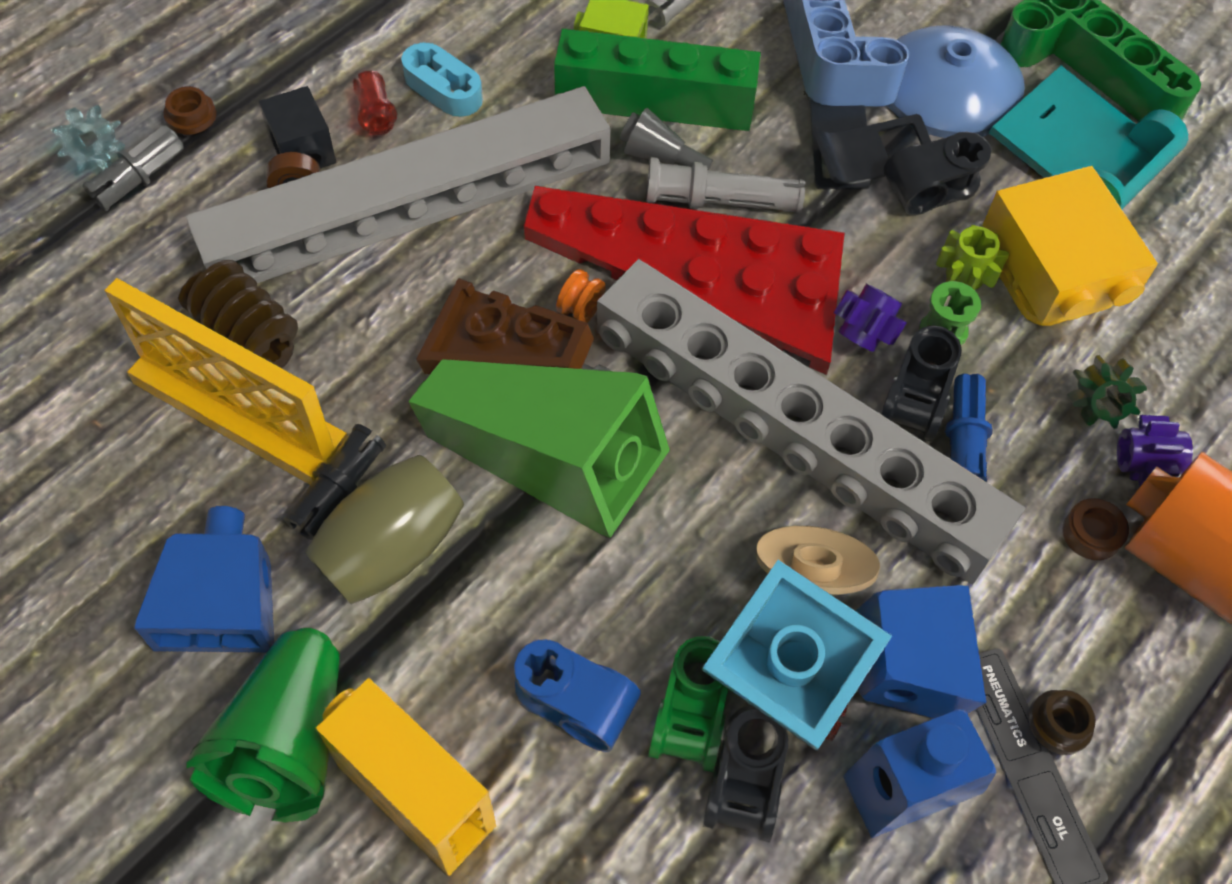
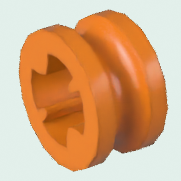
M577 269L564 283L557 299L556 311L563 315L572 313L574 319L587 323L597 311V300L605 293V282L599 278L589 281L588 273L582 269Z

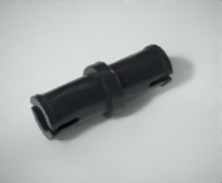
M355 424L351 430L352 432L328 463L321 462L313 471L315 480L291 511L283 517L284 521L292 529H295L297 525L300 526L312 511V516L299 532L302 536L312 540L324 520L344 498L357 488L356 484L379 453L383 452L386 448L382 438L376 435L359 452V448L371 434V429L361 424Z

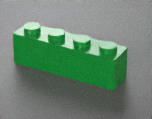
M562 29L554 62L555 95L585 86L602 114L630 117L633 112L641 115L646 108H649L659 119L666 122L750 132L761 52Z

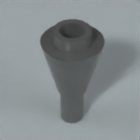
M646 108L641 115L633 112L620 136V140L626 143L624 154L649 160L650 157L659 158V161L671 165L676 163L681 166H692L694 162H702L703 165H707L708 170L713 162V159L686 146L685 141L649 108Z

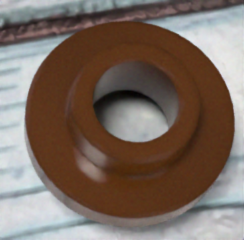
M192 86L180 87L172 91L165 100L163 112L168 127L174 132L186 135L196 134L209 128L215 121L217 114L212 99L205 95L201 89Z

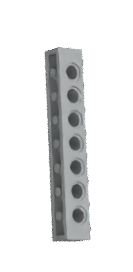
M640 259L597 300V333L609 347L616 351H625L643 363L648 372L655 378L671 382L689 394L692 401L701 409L708 412L714 411L735 425L739 433L747 440L754 443H762L780 455L792 470L801 475L811 476L829 488L841 503L851 508H859L881 523L883 529L890 536L899 541L911 543L932 557L934 563L951 576L961 577L973 585L1026 509L1020 503ZM652 327H660L663 329H654ZM695 356H705L710 359L704 360L696 358ZM740 386H751L757 390H746ZM786 416H796L805 422H795ZM834 447L846 448L853 453V455L840 453ZM883 479L895 480L898 483H900L903 488L892 487L889 484H887ZM934 511L947 514L954 522H946L940 519Z

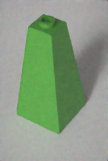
M442 359L408 401L428 438L608 538L612 537L670 451L648 377L638 373Z

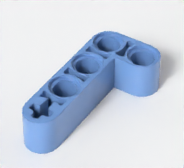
M783 0L805 91L813 101L828 106H887L896 100L909 59V51L904 44L886 37H856L845 0Z

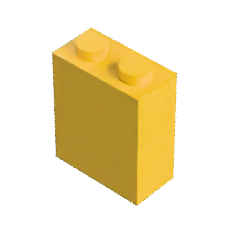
M369 677L356 690L349 688L341 692L327 706L322 716L323 721L316 727V730L337 766L449 877L497 826L489 791Z

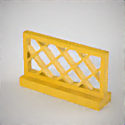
M118 278L104 290L140 357L127 371L134 385L309 485L315 480L313 471L321 462L328 463L348 437L346 432L325 421L313 385Z

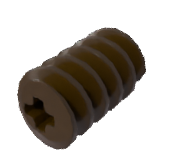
M222 260L212 264L206 270L199 271L191 276L182 286L178 296L181 307L189 311L195 321L280 368L287 365L293 355L294 345L292 342L296 338L299 328L297 320L291 315L285 314L283 306L271 300L270 294L262 287L257 286L256 280L249 274L244 273L243 267L234 260Z

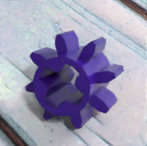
M868 283L865 284L860 295L846 290L833 312L845 319L838 332L871 352L876 350L880 341L888 345H894L907 324L904 320L896 317L903 303Z
M1139 415V428H1125L1119 435L1116 451L1118 466L1122 472H1130V480H1137L1139 487L1156 466L1172 477H1179L1192 462L1193 444L1191 437L1186 431H1179V422H1170L1169 416Z

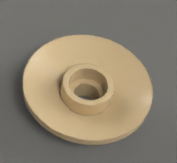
M788 526L774 529L764 534L758 540L756 547L757 562L767 574L777 560H780L829 594H849L864 590L877 580L880 570L878 557L867 545L844 533L821 527Z

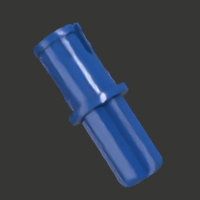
M963 373L954 379L953 420L945 426L946 436L950 438V459L987 482L986 447L987 439L993 434V428L985 420L986 380L980 374L969 375Z

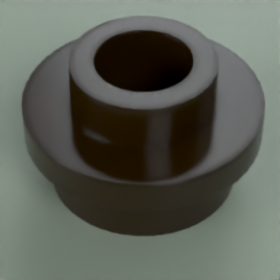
M1046 691L1032 702L1028 712L1029 725L1033 735L1039 743L1054 753L1060 755L1076 754L1087 747L1093 738L1096 723L1094 711L1086 699L1073 691ZM1054 717L1062 722L1065 730L1056 723Z

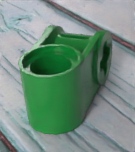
M696 636L686 640L678 648L674 657L665 699H661L648 757L659 759L662 754L701 763L703 771L713 773L726 714H723L728 688L717 680L708 685H698L686 676L684 669L694 663L705 664L720 641L709 636Z

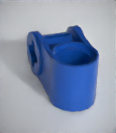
M548 639L535 640L525 645L518 653L514 664L515 695L520 705L529 712L562 728L566 733L584 745L601 752H610L641 696L640 689L626 676L609 667L596 664L565 648L558 642ZM546 669L555 673L554 680L546 679L541 686L532 683L533 675L540 677Z

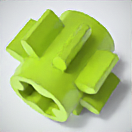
M971 225V227L964 229L961 234L954 230L949 231L936 261V266L946 268V282H962L971 286L974 290L980 288L983 283L988 287H995L1009 257V252L999 250V235L997 233L994 234L987 228Z

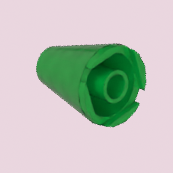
M299 628L296 631L284 632L278 637L192 749L186 762V769L195 768L190 781L197 790L212 801L247 816L251 815L254 805L276 809L272 821L277 822L305 821L318 813L325 795L329 750L316 727L323 721L322 716L325 709L336 697L340 654L326 634L312 628Z

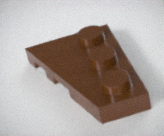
M458 278L416 360L424 374H431L442 359L582 369L594 337L586 322L537 305L528 309L513 304L506 294L493 290L487 295L476 291L471 282Z

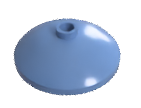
M942 25L918 29L897 39V41H900L907 47L909 59L897 98L887 106L899 118L919 114L930 135L946 138L958 132L966 131L976 133L982 137L990 135L989 131L992 126L1023 100L1025 85L1018 64L1005 48L980 32L964 27Z

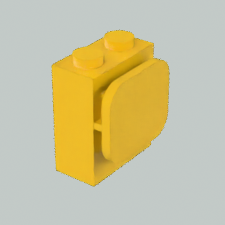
M1093 166L996 191L982 225L994 234L997 233L999 235V250L1009 252V257L1003 267L1000 278L1022 315L1037 325L1051 326L1109 309L1113 305H1126L1137 299L1144 292V285L1158 265Z

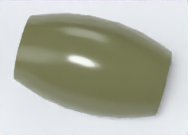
M417 455L385 468L364 481L344 498L324 520L305 554L352 605L388 589L408 576L425 561L449 533L464 507V502L441 472L424 456Z

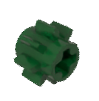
M1096 355L1093 365L1087 367L1084 371L1074 369L1072 372L1078 379V390L1068 393L1067 398L1074 407H1083L1080 416L1087 425L1091 426L1100 418L1107 421L1113 429H1117L1119 420L1126 418L1130 414L1139 415L1141 413L1136 406V394L1146 391L1147 386L1140 378L1130 377L1134 368L1126 359H1120L1113 367L1107 364L1100 355Z

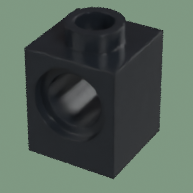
M308 86L258 101L269 138L277 155L286 152L302 153L313 158L318 163L320 169L337 163L329 128Z

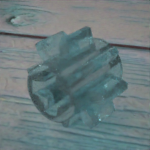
M98 105L91 107L86 117H83L80 110L76 107L65 111V114L71 124L58 125L52 129L54 134L62 137L63 148L58 151L57 155L59 157L69 155L74 160H77V169L80 172L87 169L93 160L104 170L112 164L107 152H118L125 148V144L115 140L114 129L119 127L120 121L115 120L109 123L106 119L100 117L101 107ZM93 131L98 140L86 146L80 137L85 133Z

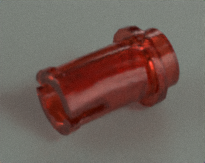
M375 71L359 73L357 75L359 80L355 78L353 80V90L359 104L357 121L360 127L369 134L384 135L394 127V123L397 120V110L394 104L388 100L385 81L380 73Z

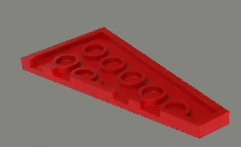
M534 186L524 224L526 240L579 264L586 261L611 271V278L614 280H618L640 259L782 351L787 350L809 360L810 368L827 375L832 355L836 314L833 312L837 307L844 232Z

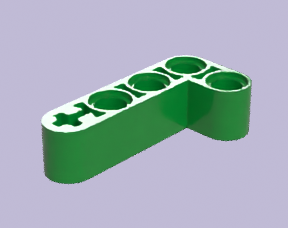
M1023 0L1014 7L1000 44L1014 58L1019 67L1036 65L1048 56L1055 54L1138 121L1149 112L1159 109L1170 111L1183 121L1201 89L1200 78L1192 69L1100 0Z

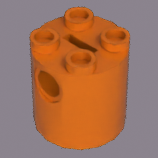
M1201 451L1180 477H1172L1156 466L1126 505L1143 516L1144 522L1128 541L1124 549L1232 625V471Z

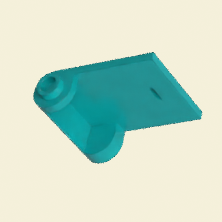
M1062 65L993 125L989 131V134L1044 178L1093 166L1121 209L1137 196L1186 147L1189 139L1185 123L1176 114L1167 110H1153L1135 124Z

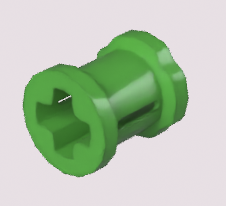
M948 281L941 283L935 287L931 294L929 302L931 311L922 318L919 330L928 326L944 327L949 331L955 328L953 333L959 339L960 344H964L969 335L968 325L975 321L981 310V299L978 293L971 286L962 282ZM951 296L948 305L944 306L947 297Z

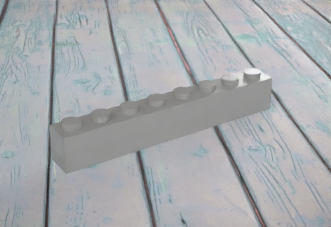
M583 86L185 216L206 269L222 260H234L243 267L244 273L249 274L257 283L533 190L534 186H544L609 164L611 128L586 87Z

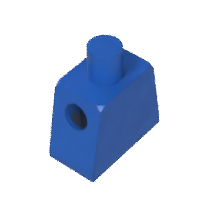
M229 506L211 507L207 512L204 534L175 533L166 540L135 623V630L152 651L267 653L274 644L270 558L259 537L243 534L245 514L241 510Z
M954 585L883 590L873 594L855 610L892 635L858 688L859 694L865 701L934 719L958 709H964L969 714L987 703L969 586Z
M958 709L876 742L843 775V779L871 838H875L983 794L997 772L968 714L964 709ZM887 775L889 777L893 790L892 797L883 789L879 776Z

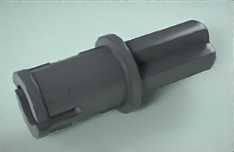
M160 126L128 152L123 149L118 151L117 156L119 158L91 180L83 183L82 186L91 199L95 197L98 199L96 204L106 212L114 203L140 183L144 186L151 183L149 176L182 152L183 144L173 130L167 126Z

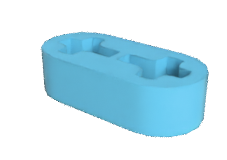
M417 43L408 47L403 52L401 60L406 84L449 115L463 117L477 112L482 106L481 79L469 66L432 43Z

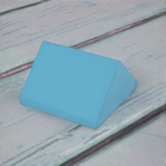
M777 560L707 660L702 670L817 751L892 635L780 560Z

